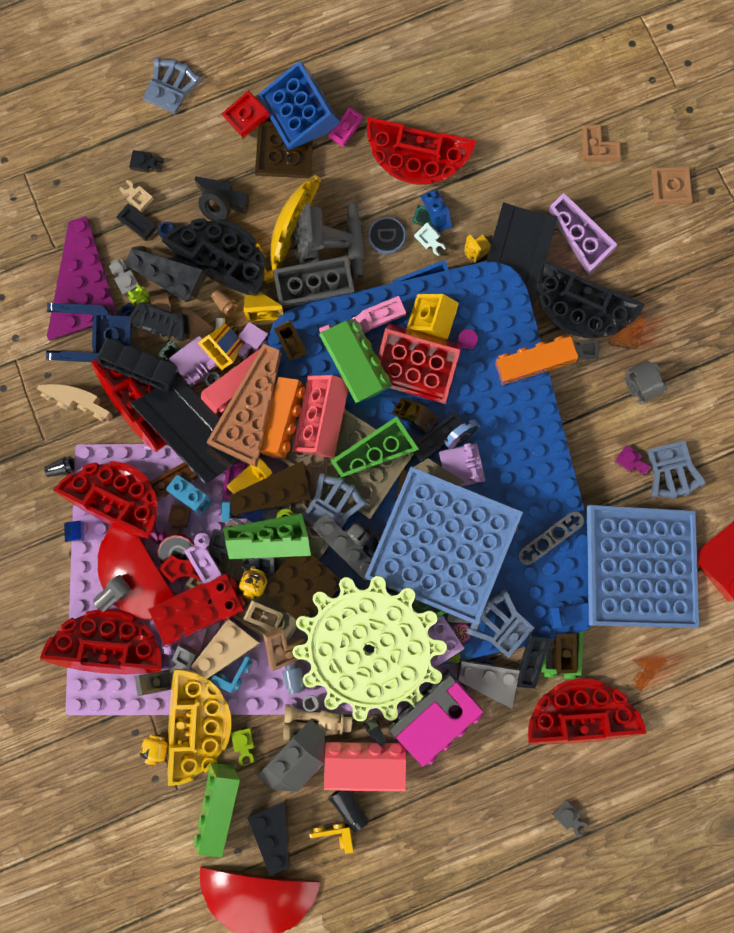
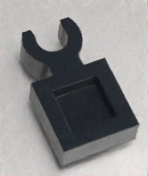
M133 150L129 168L130 170L146 173L149 172V168H152L155 172H162L161 167L155 165L158 162L163 163L164 160L159 156L152 158L151 153Z
M213 529L208 548L213 550V553L210 554L212 558L217 557L219 559L218 566L224 563L223 553L228 554L224 531Z
M276 557L246 558L249 561L244 560L242 564L244 568L255 566V569L264 573L275 574L277 570Z

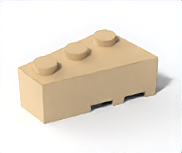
M228 619L191 667L206 679H210L213 675L218 674L261 643L235 622Z

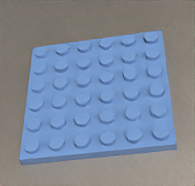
M410 467L364 578L371 581L373 577L381 576L385 579L387 588L399 593L404 588H411L415 592V600L478 625L523 512Z
M598 505L587 506L589 625L699 628L695 511Z

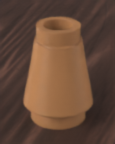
M219 289L212 293L211 298L223 315L231 316L236 312L238 305L234 299Z

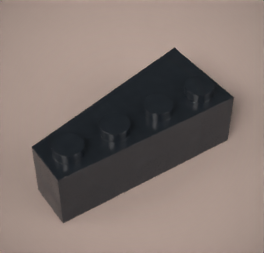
M142 245L132 247L124 263L185 302L197 298L211 268Z

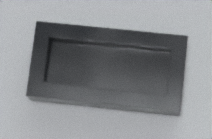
M129 204L116 216L117 220L144 241L157 229L156 224Z

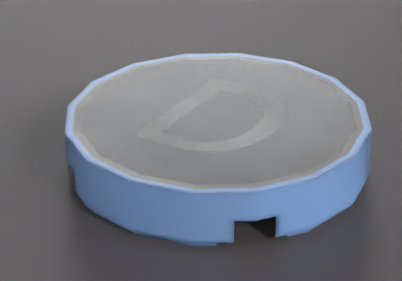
M384 217L378 219L369 229L368 238L370 245L381 254L388 255L397 252L405 241L404 227L394 218Z
M473 419L469 420L470 424L468 425L464 423L458 426L448 435V440L444 442L449 449H454L465 443L479 430L480 425Z

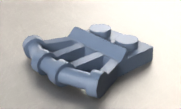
M155 57L153 78L150 80L151 82L143 95V100L176 115L186 95L201 83L202 77L199 74L196 75L189 68L188 64L178 63V60L174 58L167 60ZM160 67H169L164 78L160 81ZM175 70H178L180 74L174 85H169L168 83ZM187 75L191 79V82H189L184 88L180 89Z
M686 441L647 450L652 467L651 470L654 474L651 497L657 498V496L676 499L680 495L688 496L697 487H702L706 484L692 464ZM683 467H686L694 477V481L690 484L687 483ZM674 469L677 470L681 487L676 489L670 470ZM662 472L664 473L668 490L659 489L660 473Z
M320 473L316 495L304 513L303 519L313 525L326 513L343 529L349 517L369 502L367 499H363L355 485H349L344 482L345 479L342 477L326 476L325 473ZM324 483L334 485L325 501L321 500ZM339 488H341L346 493L338 506L334 508L329 504ZM350 496H352L357 505L345 514L342 513L343 507Z
M503 589L498 595L487 600L478 625L472 623L466 633L491 642L509 658L526 639L529 632H532L534 627L516 611L509 594ZM504 600L510 615L508 617L505 616L494 605ZM490 609L504 621L499 628L485 616ZM481 620L494 631L492 636L478 631Z

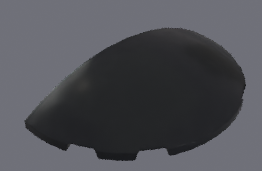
M205 218L192 220L190 224L183 227L177 226L162 239V242L180 258L211 267L207 277L247 295L256 296L260 291L264 281V255L259 247L255 246L257 244L256 239L241 226L222 219L207 221Z
M542 258L540 260L536 276L539 302L550 320L557 327L571 335L592 339L618 333L637 318L645 305L612 289L604 288L579 277L576 273Z

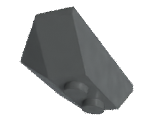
M310 719L257 776L271 790L298 792L325 764V732Z

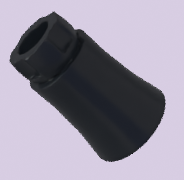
M336 790L327 798L353 832H357L368 824L369 819L365 815L366 812L354 791Z

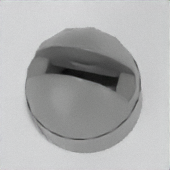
M310 695L304 698L303 708L306 711L313 712L318 709L320 703L316 696ZM312 698L315 708H313L309 699Z

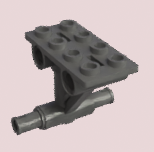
M351 203L346 206L348 214L346 232L324 226L322 224L321 208L310 207V204H305L304 210H301V217L298 218L296 231H294V242H297L295 258L299 260V265L318 261V250H323V248H348V258L352 262V277H364L363 261L365 254L363 251L362 222L358 215V204Z

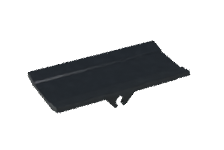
M503 202L486 262H498L510 266L522 277L528 290L533 308L537 293L536 276L541 258L546 260L558 216L538 213Z
M176 375L169 392L155 388L143 397L130 402V405L205 484L240 461V459L206 443L220 418L178 375Z

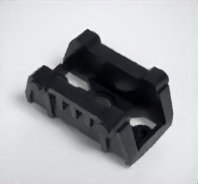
M140 302L129 318V323L134 325V327L143 328L145 331L158 336L175 337L178 341L188 340L190 335L189 315L173 313L158 308L152 303Z

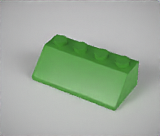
M356 318L346 320L319 334L356 403L373 398L392 387L389 376L384 372L380 359L375 355L370 341L364 335L362 326Z

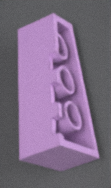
M564 193L550 206V215L558 216L556 221L558 228L589 276L615 251L617 243Z

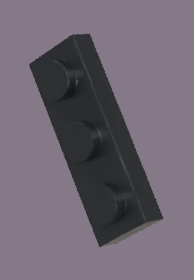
M454 411L436 425L429 434L426 433L415 442L419 450L413 451V454L420 462L429 458L445 445V440H448V435L454 429L464 424L463 420Z
M529 632L519 667L517 687L536 689L551 639L548 634Z

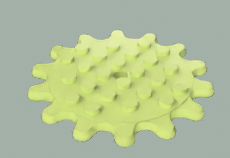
M381 576L373 577L369 588L366 590L357 588L351 578L344 577L339 583L341 593L338 597L332 598L321 591L314 594L313 602L318 607L317 616L298 617L296 625L300 630L307 633L308 641L305 644L296 645L293 649V655L297 659H304L310 662L311 670L304 675L303 684L310 688L316 685L326 688L327 696L324 700L326 708L333 710L341 703H348L352 706L353 717L357 721H364L370 709L378 708L387 720L393 721L398 716L397 705L399 702L407 701L411 705L417 703L423 697L419 690L422 683L438 684L442 680V673L434 668L430 662L433 656L444 654L447 650V645L443 640L433 639L428 635V629L437 622V615L433 611L418 613L413 610L412 602L415 599V592L411 588H404L398 595H391L386 591V581ZM366 644L375 647V651L368 653L365 651L364 646Z

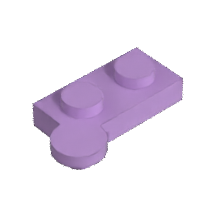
M205 533L197 534L194 538L195 545L184 552L203 584H206L220 577L222 573L207 549L210 544L209 536Z

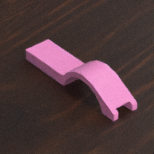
M399 296L363 310L352 319L356 318L365 334L371 329L405 316L406 311ZM336 325L324 326L322 328H319V331L321 333Z

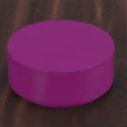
M467 329L460 333L458 342L463 344V349L470 350L477 345L478 337L473 330Z

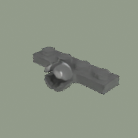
M324 513L311 527L366 581L367 579L364 577L372 559L363 551V546L370 540V535L356 522L343 530Z

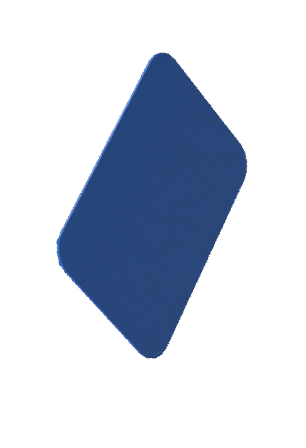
M480 262L449 270L450 280L456 287L455 294L446 272L442 271L354 292V294L296 306L285 311L284 315H281L273 323L268 336V346L280 350L282 353L276 383L278 377L299 380L306 386L308 376L333 375L343 379L319 335V328L340 324L356 317L365 309L399 296L406 315L371 329L364 334L370 341L375 355L378 357L384 331L388 324L407 328L417 294H444L456 302L457 300L461 301L463 307L460 309L458 306L449 337L446 340L459 343L458 338L462 328H464V330H473L477 334L478 341L473 349L466 350L462 348L446 404L391 388L373 398L356 403L348 389L344 408L376 430L396 417L392 412L401 398L421 404L439 418L433 428L454 411L466 425L470 424L469 420H476L480 425L479 430L458 447H463L468 443L477 444L485 482L462 486V488L523 512L518 523V530L512 538L488 599L498 595L501 590L505 589L516 611L534 627L531 633L548 634L551 638L550 640L555 639V633L575 632L578 634L589 629L592 626L589 623L552 629L548 611L550 608L585 603L589 605L587 518L549 371L502 385L495 365L496 359H499L500 355L505 353L512 355L517 353V350L525 347L531 349L541 342L528 290L522 277L510 266L498 262ZM468 318L470 325L466 326L464 319ZM289 320L292 321L307 351V354L291 362L273 329ZM399 419L414 443L426 434ZM445 444L428 459L442 467L439 452L449 450V448ZM413 455L405 467L407 473L410 467H415L421 463L415 455ZM400 476L371 520L357 511L349 517L343 530L356 522L363 528L369 525L382 537L397 501L396 496ZM579 512L583 516L584 523L581 528L534 563L523 565L519 561L518 554L522 548L569 513ZM571 516V521L568 524H565V521L562 522L567 527L568 532H571L569 527L573 524L579 525L578 517L574 518ZM556 527L553 530V534L556 538H562L564 530ZM540 539L537 546L541 550H546L549 544L546 539ZM534 545L530 546L533 550L529 553H526L525 551L523 552L524 556L522 557V559L524 561H531L532 559L530 557L535 552L537 556L540 555V553H538L535 550ZM329 546L320 561L340 579L349 577L354 581L357 588L364 590L367 580L365 581ZM363 548V551L372 559L371 555ZM386 587V591L389 594L398 595L396 591ZM339 590L333 598L338 597L341 593V590ZM504 600L494 605L505 616L508 617L510 615ZM491 609L485 615L498 628L504 622ZM449 613L443 614V616H444V618L446 619V621H447V615H448ZM481 620L478 631L492 636L494 631ZM448 623V624H449V626H450L451 629H452L453 626L456 625V624H458V623ZM471 635L468 641L461 643L464 647L462 651L438 666L501 651L491 642ZM527 636L526 639L519 645V647H524V646H526L528 636ZM366 644L364 646L365 651L368 653L375 651V647Z

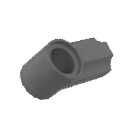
M119 574L106 584L107 587L93 599L94 606L98 610L105 612L117 601L126 597L132 589Z

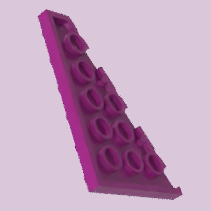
M87 216L69 221L53 303L107 306L115 316H118ZM51 312L47 332L48 340L53 341L92 328L94 315Z

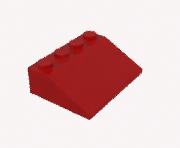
M389 323L384 331L378 358L384 372L390 378L391 389L446 404L463 344Z
M734 521L697 550L698 567L728 602L734 601Z

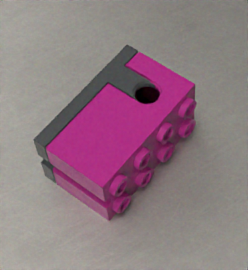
M448 669L442 674V680L438 684L432 683L422 692L423 697L421 700L413 705L409 704L395 720L389 722L390 732L422 767L433 763L437 758L436 755L441 750L446 751L452 745L451 741L456 736L458 738L467 731V726L471 723L475 724L482 717L483 710L480 704ZM453 705L460 706L456 711L449 710Z

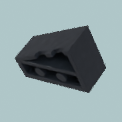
M285 799L247 817L270 876L288 869L291 864L287 800Z

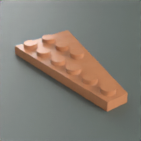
M266 344L262 345L206 442L208 445L255 467L258 465L282 355L280 350Z

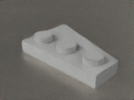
M460 660L457 680L512 709L520 671L517 668Z

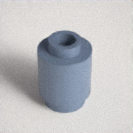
M297 664L285 666L282 675L285 690H288V694L304 691L303 686L305 685L303 684L302 668L297 667Z

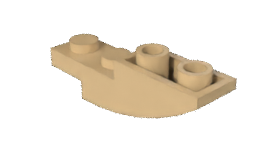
M59 384L38 385L36 388L41 392V397L48 401L54 399L57 401L56 405L64 410L70 408L74 411L77 406L78 409L85 413L88 410L94 413L93 417L101 422L104 419L110 422L113 417L109 411L98 406L101 402L100 398L85 390Z

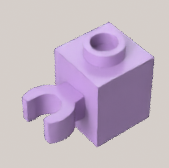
M249 322L239 335L244 345L238 354L245 360L251 349L256 352L263 344L268 345V334Z

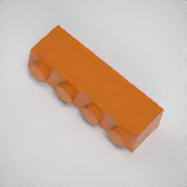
M559 336L554 339V342L547 343L544 341L536 344V347L531 349L525 347L517 350V353L512 355L509 353L500 355L499 359H496L495 365L502 385L576 363L578 355L571 336L566 338L565 336Z
M278 377L260 451L265 456L286 459L287 453L290 451L291 438L296 430L295 424L297 417L301 413V404L306 391V386L299 380Z

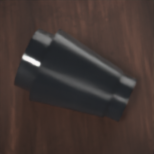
M64 456L45 466L44 471L47 477L68 475L75 471V465L71 457Z

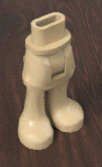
M285 704L283 741L291 740L293 735L298 733L306 724L294 720L312 719L317 721V725L325 732V736L336 735L338 732L340 735H342V732H351L352 717H343V714L323 710L321 712H308L297 709L293 705Z

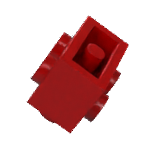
M224 574L204 584L221 621H226L246 611L245 605L247 603L243 595L238 594L236 590L238 584L233 576L230 577L229 574Z

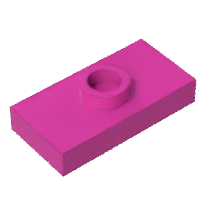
M349 107L340 118L341 123L329 133L328 138L344 147L363 122L364 116Z

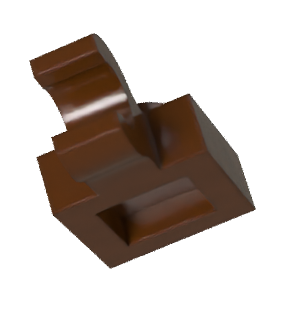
M171 505L167 522L173 525L170 535L180 534L181 527H188L191 514L190 507Z

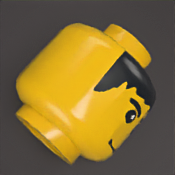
M150 734L149 737L143 739L140 756L145 759L146 764L157 765V762L165 760L168 749L165 737Z

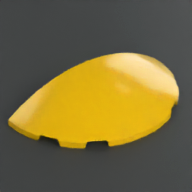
M311 176L302 183L287 200L278 216L272 234L270 250L272 272L282 267L291 247L290 238L298 223V218L301 217V210H304L305 204H311L321 183L319 176Z
M174 669L168 725V786L190 782L200 773L209 771L210 762L217 763V758L222 750L226 749L231 734L229 706L219 688L200 674L183 669Z

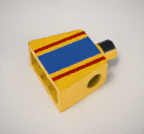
M224 324L200 340L198 344L218 367L223 370L235 361L243 342L238 337L239 330L236 327H229L227 324Z

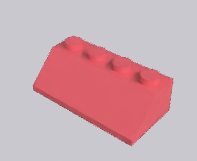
M333 375L308 376L292 451L334 458L345 410L348 387L343 379Z
M326 742L324 790L405 792L406 748L401 743H385L380 746L378 743Z

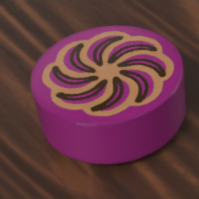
M458 623L452 628L460 643L468 641L471 636L466 633L469 626L464 623Z

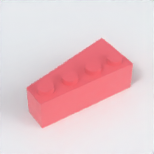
M260 349L202 391L201 399L219 418L227 408Z

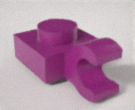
M627 445L614 461L627 471L631 472L634 468L644 476L651 468L646 463L639 461L642 455Z

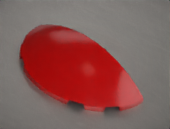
M368 117L367 138L375 160L389 175L405 183L428 185L451 177L468 161L476 144V140L445 133L436 134L404 127V124Z
M97 359L91 361V365L102 387L130 428L155 452L165 447L167 443L130 405V402L143 397L155 389V387L142 383L132 377L122 375L115 370L107 369L99 365Z
M110 461L109 464H98L97 462L83 466L81 471L75 474H68L53 489L59 496L83 511L133 535L149 538L155 526L158 505L155 490H153L150 481L142 472L126 463Z
M111 525L101 541L97 556V571L101 586L104 590L107 587L106 584L120 574L132 591L114 605L136 618L152 619L148 609L176 595L166 578L158 570V566L147 550L142 538Z
M111 609L105 612L101 610L87 611L85 615L76 619L70 618L60 625V629L53 637H49L40 656V660L51 664L95 673L146 674L161 671L160 648L157 646L151 630L146 625H142L135 620L134 616Z
M572 679L556 685L538 701L529 720L528 744L595 742L647 734L639 711L633 708L628 701V697L617 688L612 689L604 685L602 681L594 679Z
M200 867L201 892L208 909L217 921H220L227 929L234 933H283L290 930L303 919L313 906L320 885L318 881L287 877L276 878L240 873V871Z

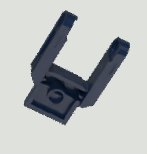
M47 303V312L94 315L92 325L93 352L46 350V360L91 362L97 359L106 338L118 339L124 346H131L132 324L129 323V316H115L107 306Z

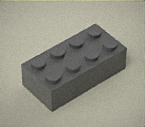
M347 256L273 270L279 304L282 305L283 312L296 306L354 294Z

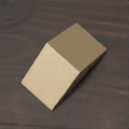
M251 601L244 620L272 631L278 628L284 614L257 601Z

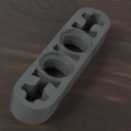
M579 512L569 513L522 548L518 554L519 561L523 565L534 563L581 528L584 523L583 516ZM571 516L574 518L578 517L579 525L573 524L569 527L571 532H568L567 527L562 522L565 521V524H568L571 521ZM556 527L564 530L562 538L554 536L553 530ZM540 539L548 541L549 546L546 550L538 548L537 543ZM534 545L535 550L538 553H540V555L537 556L535 552L530 557L532 559L531 561H524L522 559V557L524 556L523 552L525 551L526 553H529L533 550L530 546Z

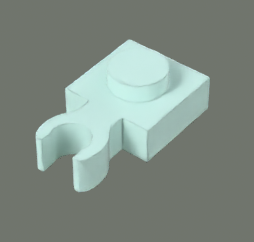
M429 222L414 235L426 249L431 246L433 252L438 256L440 255L437 250L438 246H441L444 250L446 249V245L437 240L441 235Z

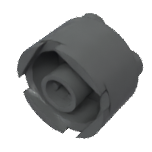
M645 360L624 371V374L627 373V377L624 378L627 388L632 397L637 396L639 400L636 402L640 405L663 395L664 391L667 390V384L661 379L659 375L660 368L656 362L651 363Z

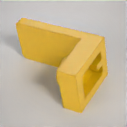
M469 235L467 236L464 248L465 255L469 260L472 259L474 263H477L489 254L491 244L484 235L475 240Z
M259 458L257 467L249 465L227 487L234 494L269 477L273 472Z
M345 823L334 824L333 828L325 829V826L314 827V831H311L309 834L310 838L342 833V836H339L340 849H344L345 854L353 853L351 830L349 825L345 826Z

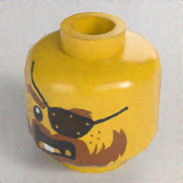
M254 568L243 573L239 589L243 592L244 597L254 599V597H261L268 582L265 573Z

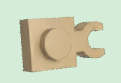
M127 180L126 183L130 186L129 189L124 190L122 187L119 189L123 195L129 196L127 201L142 213L154 199L140 186L134 189L132 182Z

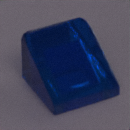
M267 510L243 513L242 518L251 522L264 521Z
M83 521L64 523L65 542L85 541Z

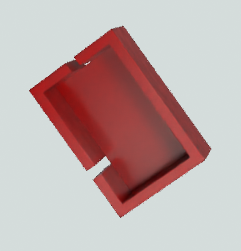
M203 583L148 609L165 647L181 641L180 634L182 633L187 638L220 622V617L213 603L208 604L211 602V598Z

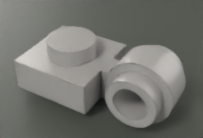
M122 259L112 261L109 268L114 276L118 274V277L114 280L125 297L128 295L129 290L132 292L137 288L138 282L131 270L124 271L127 267Z

